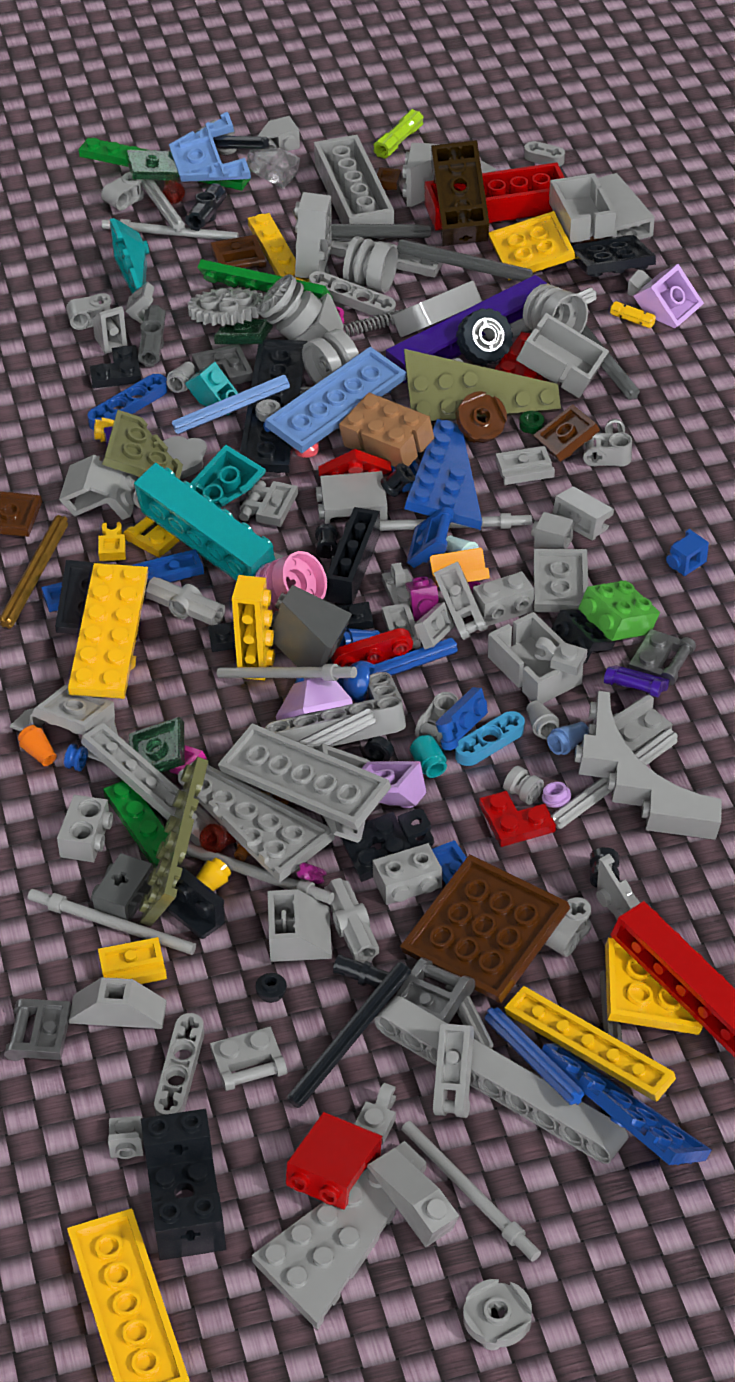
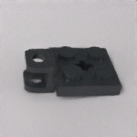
M415 809L397 816L398 820L394 812H390L365 822L362 839L358 843L340 837L361 882L373 878V860L429 843L430 847L434 844V837L430 832L431 824L423 809ZM414 820L422 821L421 824H411ZM425 835L423 840H416L417 837ZM376 843H382V848L379 850L371 846Z

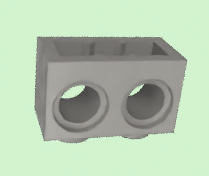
M73 795L57 837L60 858L94 863L98 851L102 852L104 848L106 829L110 830L113 822V813L109 812L108 799Z

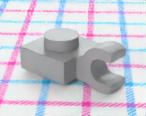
M540 637L536 643V647L539 648L535 654L537 659L551 661L550 668L577 676L587 658V649L560 642L557 647L550 639Z
M387 1083L382 1084L375 1104L365 1102L355 1122L357 1126L382 1135V1145L396 1120V1112L390 1110L396 1100V1096L393 1095L396 1087Z

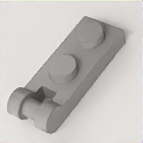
M457 561L434 572L433 574L462 639L465 640L471 637L470 634L477 630L482 632L488 629L459 562ZM472 615L474 620L465 624L463 618Z
M440 1024L433 1100L434 1115L446 1116L447 1113H453L456 1117L467 1118L469 1115L474 1026ZM448 1090L456 1091L455 1100H448Z

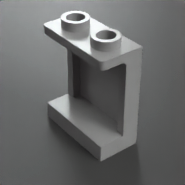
M382 471L320 476L321 487H316L317 502H322V504H318L319 520L324 519L325 524H330L331 518L351 516L354 507L380 511V521L388 520L386 494L380 482L383 478Z

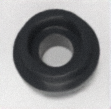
M266 973L257 979L255 985L256 993L265 1002H277L286 992V980L277 973Z

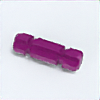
M305 862L299 864L300 870L296 872L299 878L319 885L324 883L323 877L327 875L325 869Z

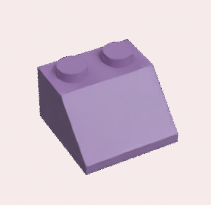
M679 264L660 272L633 295L645 314L646 312L654 314L656 316L655 320L672 328L678 327L704 304Z

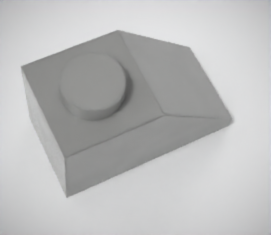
M122 306L99 312L92 319L95 339L105 354L112 352V348L127 346Z

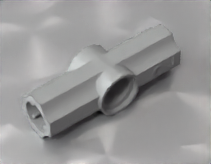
M153 577L148 582L147 589L145 590L146 598L167 606L170 612L179 619H186L190 616L209 625H216L222 622L225 614V605L202 596L199 589L191 584H185L183 587H180L161 578Z
M341 878L331 880L324 887V890L334 893V900L329 906L333 912V921L339 937H344L354 960L362 963L372 961L379 954V946L370 929L369 916L364 904L358 903L349 881L342 880Z

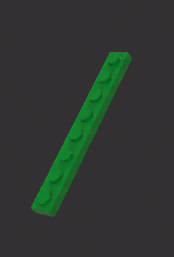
M89 137L79 148V157L130 167L134 160H139L147 171L179 177L171 154ZM250 179L198 182L220 184L222 187L242 191Z

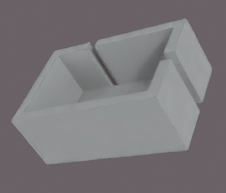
M595 173L550 180L549 204L570 243L590 240L591 236L594 239L614 236L616 211L603 188H601Z
M545 313L526 340L516 360L556 384L560 382L562 384L561 388L580 399L600 369L609 350L548 313Z
M532 612L513 621V646H511L512 626L510 624L488 634V658L518 688L522 687V692L531 701L537 700L543 704L582 684L583 665L576 676L550 668L551 661L539 660L535 657L539 649L536 647V643L540 637L550 639L557 647L560 642L564 641L541 618Z

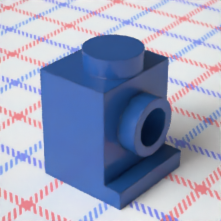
M688 529L685 537L676 541L671 546L670 555L666 557V561L672 569L686 576L707 562L709 542Z

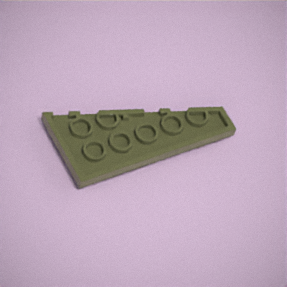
M197 757L192 765L187 764L184 768L181 781L185 783L183 789L178 790L172 805L176 807L174 816L170 815L164 829L168 836L165 842H161L156 854V858L160 859L157 868L152 869L147 882L151 889L148 895H144L139 907V911L143 912L140 923L149 927L156 922L176 898L178 889H175V886L182 873V868L177 867V865H181L187 853L194 823L192 816L199 803V800L194 797H197L201 791L208 765V760Z

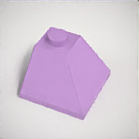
M304 678V681L293 684L276 715V720L353 704L352 698L337 681H325L323 678Z
M420 761L367 762L362 767V769L386 778L390 782V790L379 803L411 808L416 806L427 793Z

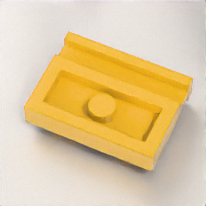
M158 937L98 949L104 978L133 979L140 984L167 979Z

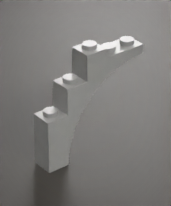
M598 691L596 702H591L589 708V719H593V724H589L588 734H584L582 745H576L574 762L579 763L578 774L608 778L607 789L612 790V802L642 806L641 818H646L645 830L716 840L721 825L722 799L701 795L679 787L657 775L641 762L626 745L616 727L611 711L610 692Z

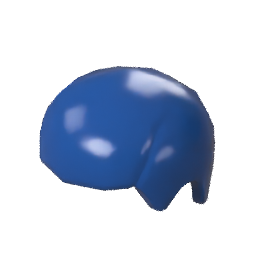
M360 660L349 666L356 667L357 676L355 678H343V689L354 702L366 700L370 675L375 670L374 664Z

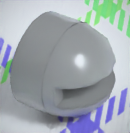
M611 419L605 425V433H613L612 423H617L618 432L625 433V425L619 419Z

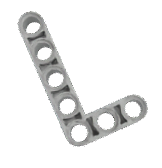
M378 672L370 675L368 685L370 700L273 721L267 724L265 729L298 742L366 708H370L376 718V723L330 745L333 747L399 732L406 727L402 698L392 676L386 672Z

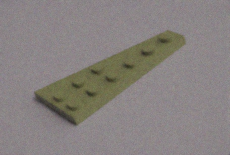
M404 349L410 409L430 416L431 423L436 422L437 419L456 420L455 412L462 400L469 394L478 391L486 392V395L491 397H497L503 403L507 415H517L527 411L549 412L561 409L559 388L556 383ZM477 412L476 418L487 417L485 414L481 415L480 412Z

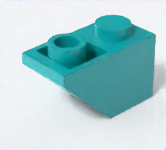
M216 362L201 369L184 383L196 400L206 407L238 394Z

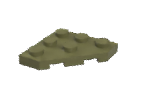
M117 410L102 465L141 477L156 462L161 467H167L172 470L176 477L180 479L183 464L178 458L173 459L167 452L168 447L157 434L152 435L147 429L148 424L142 417Z

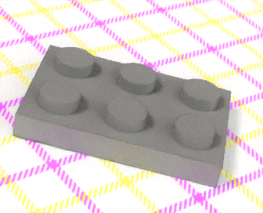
M534 549V612L579 610L578 607L588 587L587 549Z

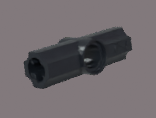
M213 183L205 192L196 195V203L185 217V222L191 230L199 231L207 222L216 219V210L226 198V190L220 184Z

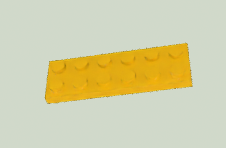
M94 563L68 685L69 695L125 699L148 579V567Z
M127 1209L67 1228L113 1381L190 1382L133 1209Z

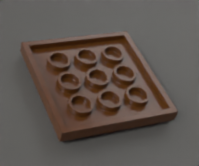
M469 854L400 947L403 953L416 960L425 958L432 961L434 966L460 977L466 975L475 980L474 990L502 1003L570 910V906L567 901Z

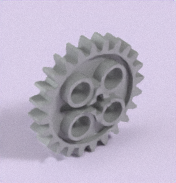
M232 287L220 288L218 290L211 289V292L203 291L202 295L196 294L195 298H190V301H188L189 317H191V320H196L197 323L203 322V325L212 323V326L216 324H221V326L225 324L234 325L236 323L244 324L243 321L245 320L252 321V318H259L258 307L264 296H262V293H257V290L250 291V288L242 290V287L237 289Z

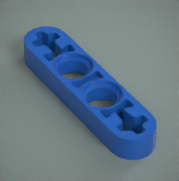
M161 374L149 375L94 407L87 414L89 427L94 430L95 419L104 417L114 420L117 410L133 414L164 396L168 391L166 377ZM136 395H142V396H143V397H140V398H132L133 396H136ZM118 406L124 407L122 409H113L114 407Z

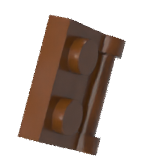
M256 235L211 242V251L216 263L240 268L266 267L265 256Z

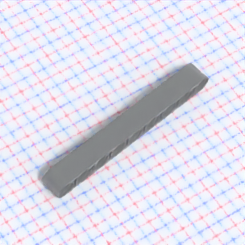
M394 996L374 1018L375 1026L388 1038L432 1064L437 1065L440 1024L448 1023L405 998ZM474 1039L470 1077L471 1087L601 1163H610L629 1137L626 1129L615 1124L608 1116L584 1102H581L579 1105H569L544 1079Z

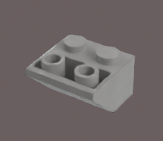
M411 143L410 152L406 151L402 176L405 178L403 197L407 198V207H412L425 201V181L433 180L431 145L439 144Z
M298 889L268 891L271 962L332 959L329 906Z

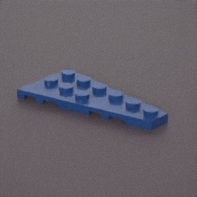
M437 419L433 428L434 439L426 447L415 476V481L407 497L405 509L431 516L442 507H450L455 512L453 523L481 530L482 517L464 435L458 425L452 421Z
M544 1044L541 1050L584 1091V1094L610 1115L611 1121L626 1128L668 1165L692 1164L693 1162L706 1161L712 1149L558 1044Z

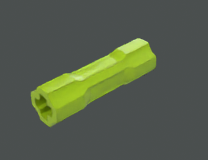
M411 109L399 120V123L392 130L382 135L373 144V151L377 157L388 158L404 139L415 133L424 124V117L420 111Z

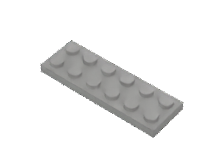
M253 723L218 763L223 773L355 830L359 829L391 788L390 782L386 778Z

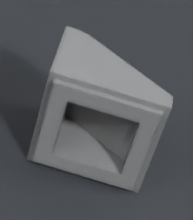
M638 269L629 279L628 295L633 296L652 278L643 270Z

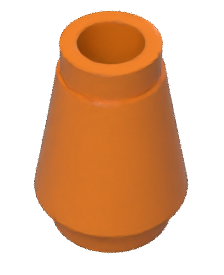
M30 725L24 728L18 735L19 746L43 766H49L56 760L57 755L42 728Z

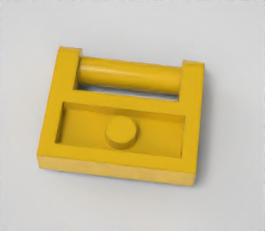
M147 516L134 527L130 526L123 532L128 542L158 558L180 541L160 525L154 527L145 536L141 535L155 523Z

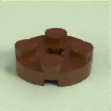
M482 391L473 392L466 396L455 412L460 431L466 436L468 441L473 443H485L494 440L501 434L507 421V412L503 403L497 397H491ZM477 412L487 416L484 423L476 418Z

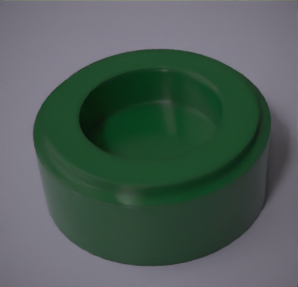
M527 411L519 417V428L525 433L535 434L544 427V416L537 411Z

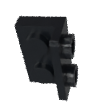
M560 610L551 628L565 643L587 649V658L584 664L587 663L592 651L612 650L616 641L606 638L604 633L595 624L588 621L580 610Z
M182 867L181 877L175 886V889H178L176 898L167 907L166 911L200 939H204L225 924L224 900Z

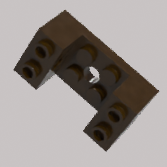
M477 140L431 145V167L434 184L436 183L440 210L442 246L488 241L489 218ZM456 183H464L466 189L457 191L454 185Z

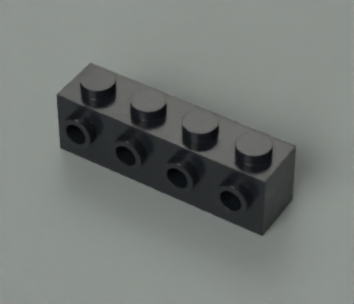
M354 507L349 521H346L343 536L338 541L335 556H332L328 573H326L327 601L346 605L354 603L380 537V511Z

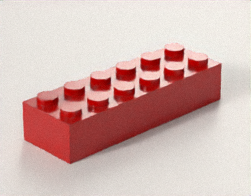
M558 163L482 173L489 224L504 220L536 217L552 212L553 210L549 204L550 180L565 178ZM433 180L425 181V207L434 229L437 231L440 230V210L436 183L434 184ZM456 183L454 188L457 191H463L466 189V185L464 183Z

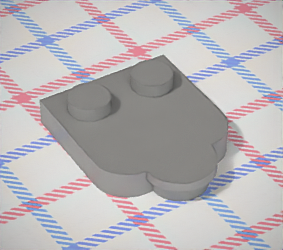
M174 436L163 441L168 447L167 452L173 459L178 458L183 464L180 480L199 472L203 468V457L207 451V445L204 440Z

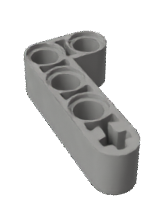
M474 280L395 313L391 317L401 338L482 302Z

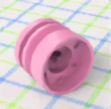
M303 551L294 552L262 565L255 576L266 578L267 589L271 590V603L268 610H272L273 614L275 611H279V609L275 608V605L281 593L287 594L292 585L321 599L325 597L327 590V578L323 566L316 557Z

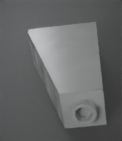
M617 173L597 178L601 188H603L616 211L615 234L608 238L635 235L640 240L653 236L655 217Z

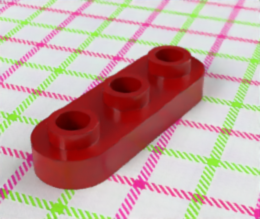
M397 628L341 646L335 650L331 659L333 664H337L339 667H349L354 662L360 660L377 664L405 655L412 649L413 640L408 630Z

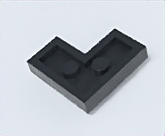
M136 345L112 348L114 363L90 366L93 389L129 385L141 381Z

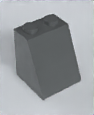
M292 585L287 594L281 593L275 605V608L279 609V611H275L272 618L271 627L274 630L273 643L297 667H323L324 664L331 663V657L340 646L352 613Z

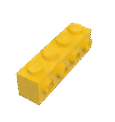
M238 575L232 596L237 667H269L274 665L275 650L271 649L274 640V630L269 629L272 624L273 611L268 610L271 603V590L267 589V582L264 577ZM245 678V679H254V680H263V681H265L266 678Z

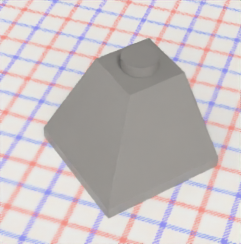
M327 293L320 298L322 307L317 318L303 334L293 340L309 342L317 337L321 338V336L334 329L343 331V322L330 294Z

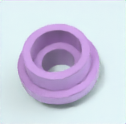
M562 782L549 783L543 789L542 800L548 807L560 808L571 799L569 788Z

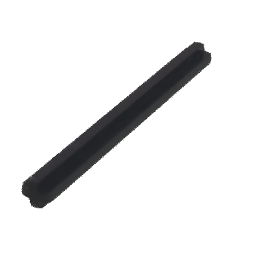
M398 962L288 1094L287 1100L294 1107L300 1108L304 1105L409 977L411 969L405 963Z

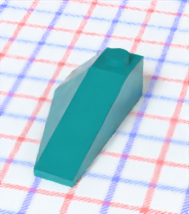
M112 218L110 219L114 259L131 294H133L146 283V255L149 254L148 243L146 240H142L139 232Z
M225 445L190 484L196 492L202 496L204 494L209 496L214 504L221 508L249 491L266 473V469Z

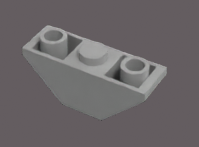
M101 977L74 994L69 1024L162 1029L167 1002L166 999L133 979Z

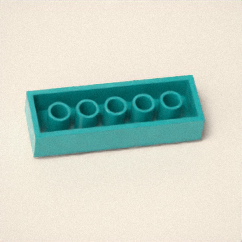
M155 462L134 482L143 514L193 550L196 549L198 554L237 581L238 575L255 577L256 572L262 565L276 560L273 550L274 546L268 538L255 534L245 522L240 523L234 519L227 509H220L209 496L205 494L202 496L196 492L189 482H182L169 468H163Z

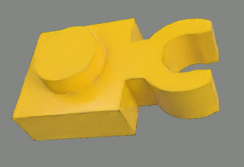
M117 522V527L112 530L107 528V523H103V535L98 536L99 561L126 560L125 534L122 533L121 523Z

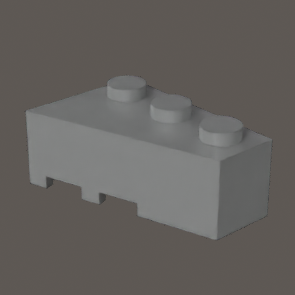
M303 192L301 200L297 201L295 205V216H298L295 226V233H297L295 277L309 279L312 272H325L332 248L331 195Z

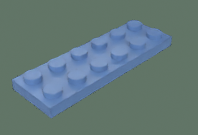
M369 347L265 419V427L300 453H303L339 427V423L369 392L382 397L406 380L407 372L372 347Z

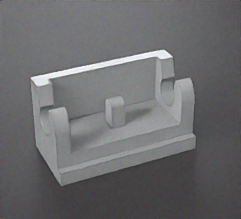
M573 486L556 495L552 514L573 519V530L593 541L598 535L609 528V525L605 524L604 521L613 516L614 509Z

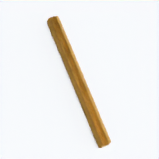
M56 515L0 616L1 627L10 629L14 626L68 526V518L66 516Z

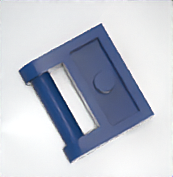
M442 507L415 527L407 558V563L410 566L416 568L423 562L427 563L430 560V556L435 553L443 554L446 552L448 545L446 540L447 533L455 515L452 508Z

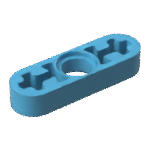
M505 712L458 741L459 746L455 748L456 761L464 766L475 765L520 738L524 734V717L518 712ZM493 735L497 737V740L487 742L483 740V737Z

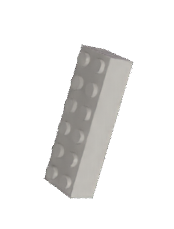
M358 135L314 142L315 166L328 195H331V201L341 223L394 224V209Z

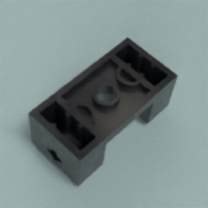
M206 1109L140 1118L159 1261L225 1251L224 1222L217 1189ZM182 1190L193 1192L191 1197H176V1194Z

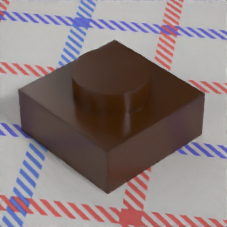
M379 167L377 176L384 190H397L401 180L400 169Z

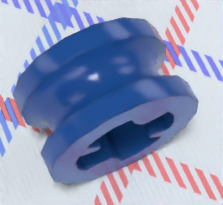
M70 744L65 753V768L71 769L74 767L76 771H82L87 761L88 749L85 746L78 748L77 744Z

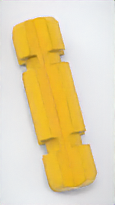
M617 301L611 305L610 314L620 317L621 315L622 319L639 325L642 323L641 325L647 328H652L655 324L656 316L648 312L644 314L643 310L629 305L624 307L623 303Z

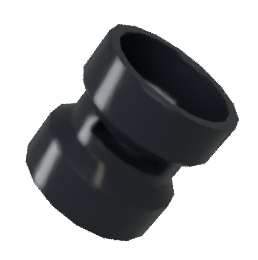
M597 848L590 854V883L596 888L599 859L608 854L615 861L612 864V871L618 881L620 880V872L618 870L619 854L612 848Z

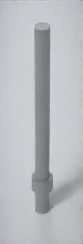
M128 219L120 220V222L142 233L215 240L239 238L238 232L208 229L195 231L187 227L181 229L180 232H175L171 226L135 223ZM102 220V229H111L110 220Z
M500 513V516L482 517L481 527L500 526V529H511V526L532 525V515L511 516V513ZM426 519L380 521V531L415 530V527ZM453 522L449 525V528H471Z
M324 664L323 667H219L217 669L218 678H323L325 681H337L339 678H355L357 676L356 667H339L337 664Z
M190 843L188 844L186 855L203 861H211L216 857L223 861L232 871L287 890L298 889L314 899L331 904L334 900L333 892L318 888L313 882L305 879L298 881L287 877L279 883L266 869Z
M33 888L29 891L28 900L48 906V910L59 914L66 912L145 940L158 937L160 945L193 955L196 950V943L68 901L66 896L57 893L50 895Z
M407 1121L401 1130L502 1231V1237L511 1246L516 1245L530 1261L533 1262L538 1259L541 1251L525 1236V1230L517 1222H511L411 1121Z

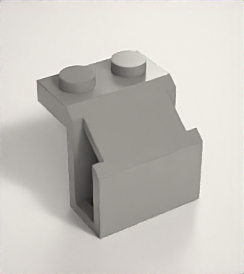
M96 455L87 457L69 466L59 500L74 517L106 503L122 520L131 517L135 504L133 501V494L135 492L134 482L138 479L136 475L102 465L103 461H100V457ZM76 497L75 503L73 505L70 499Z

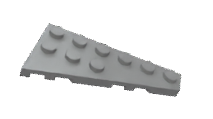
M207 765L203 786L198 796L194 798L198 799L199 803L279 883L300 867L299 864L307 862L335 839V835H333L328 826ZM184 769L178 772V782L182 786H184L185 783L181 781V776Z
M405 1141L396 1147L422 1173L425 1172L426 1161ZM366 1169L350 1190L348 1205L344 1210L322 1202L252 1254V1262L318 1330L331 1306H335L341 1297L340 1293L349 1279H353L378 1242L380 1233L394 1218L397 1207L370 1170Z

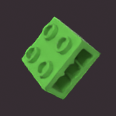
M626 580L587 587L578 607L587 620L595 624L604 633V636L612 641L647 635L650 629H653L660 614V611L652 605V602L643 597Z

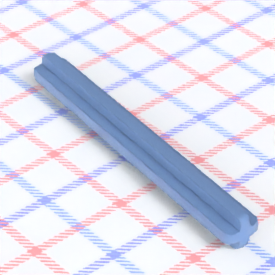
M285 375L276 377L173 420V428L176 434L191 430L290 388L289 381Z

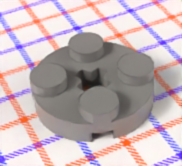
M489 1279L478 1283L468 1292L463 1308L464 1326L470 1336L477 1342L482 1343L486 1349L498 1350L500 1347L511 1346L524 1338L531 1328V1300L519 1285L512 1282L508 1285L506 1283H499V1279ZM496 1308L498 1311L504 1309L506 1312L503 1314V1318L497 1319L491 1317V1309Z

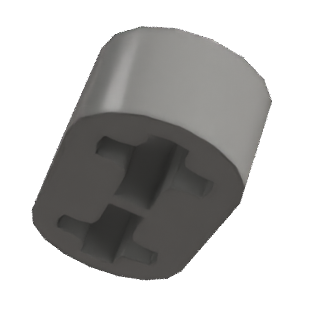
M532 141L524 146V158L527 161L538 164L557 162L559 166H562L565 162V150L558 146Z

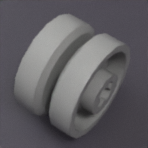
M334 329L321 336V338L317 337L303 345L302 349L305 369L315 385L359 355L354 342L340 329Z

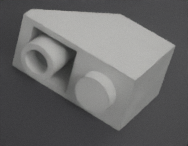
M290 116L268 121L258 135L269 138L270 145L268 149H257V157L259 159L300 148L299 129Z

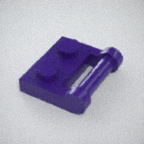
M618 665L608 667L604 676L605 684L613 685L615 683L620 686L642 690L659 698L661 692L667 691L670 679Z

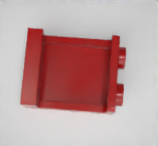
M323 1112L288 1160L286 1185L298 1192L305 1193L326 1204L344 1210L348 1205L349 1192L367 1165L380 1157L382 1135Z

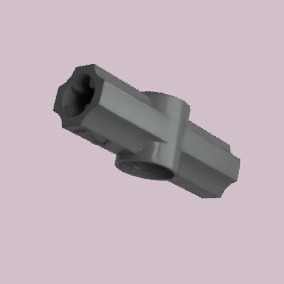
M150 305L145 310L144 320L140 325L141 339L138 361L143 363L145 367H154L160 361L161 349L164 346L163 333L166 311L160 308L159 305Z

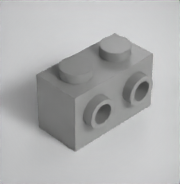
M523 572L473 587L474 598L487 626L533 612L534 588Z
M429 843L373 860V880L385 904L389 905L442 888V868Z

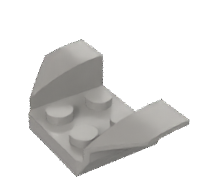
M66 684L37 707L25 710L10 724V728L22 731L30 725H36L37 728H40L47 722L48 724L68 729L72 733L84 735L100 724L105 723L118 735L115 725L113 701L102 697L69 695L68 685ZM88 750L89 758L100 761L93 753H91Z

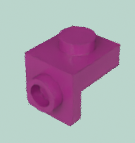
M416 577L412 579V582L405 583L406 589L409 592L410 607L414 621H418L439 603L437 585L428 577Z

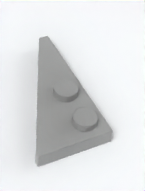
M608 854L599 859L596 897L603 907H607L615 915L616 920H618L619 916L640 902L633 894L626 879L618 881L612 871V864L615 861Z

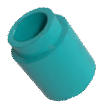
M431 735L417 737L409 749L415 761H420L422 773L427 777L435 778L440 776L447 768V759L439 744Z

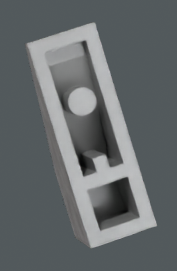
M396 1148L368 1164L367 1167L425 1248L453 1230L459 1214L440 1188Z

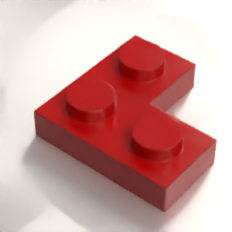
M353 449L318 466L319 476L382 471L384 475L391 472V462Z
M507 791L480 798L479 806L500 847L555 832L556 824L545 804L517 811Z

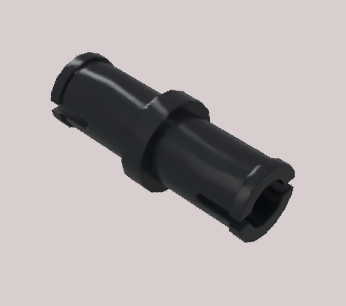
M341 954L337 956L333 966V973L357 980L358 984L362 986L368 984L378 987L389 973L373 967L371 962L365 961L362 963Z

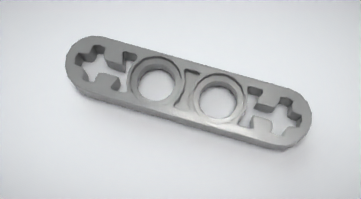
M322 271L312 272L309 276L308 282L325 285L335 302L372 316H378L379 314L382 316L383 313L395 312L396 302L389 296ZM343 289L346 293H338L335 290ZM364 297L367 298L368 301L363 302L358 300L357 298Z
M183 1014L175 1023L154 1099L156 1116L185 1111L204 1039V1023L197 1014ZM189 1026H193L195 1028L191 1029L190 1040L186 1039L185 1030H188ZM180 1050H188L192 1053L189 1058L184 1060L175 1057V1054ZM173 1076H182L185 1079L178 1086L170 1085L167 1082ZM169 1096H172L174 1106H171L170 1110H164V1108L168 1107Z

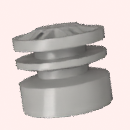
M355 236L349 243L346 251L343 279L362 287L367 284L368 289L376 292H388L397 269V246L382 241L377 242L374 246L373 240L368 238L364 240L362 237Z
M290 274L283 276L267 291L259 304L258 314L266 318L270 324L277 323L276 329L287 339L293 340L311 326L321 310L322 302L311 291L306 290L303 292V284L297 282L296 278Z
M541 284L528 295L523 308V320L528 330L533 332L545 313H548L577 332L582 333L588 318L587 302L576 293L550 284Z

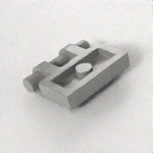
M259 480L249 490V498L242 503L239 518L242 521H248L251 516L256 514V522L281 527L298 495V486L273 481L270 487H266V483Z

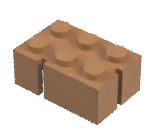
M370 392L339 423L345 447L365 451V453L390 461L391 466L394 467L399 463H404L409 467L418 457L417 452L421 453L434 439L430 416Z

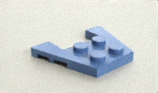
M228 112L221 114V119L214 123L207 122L205 124L206 127L196 133L192 131L169 144L181 182L251 178L245 158L222 164L216 149L214 137L234 132Z

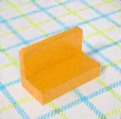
M482 548L430 556L432 577L437 587L439 585L433 573L457 561L464 572L467 582L490 578L489 569L485 568Z

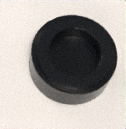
M377 736L368 739L364 746V751L373 761H389L394 753V747L386 738Z

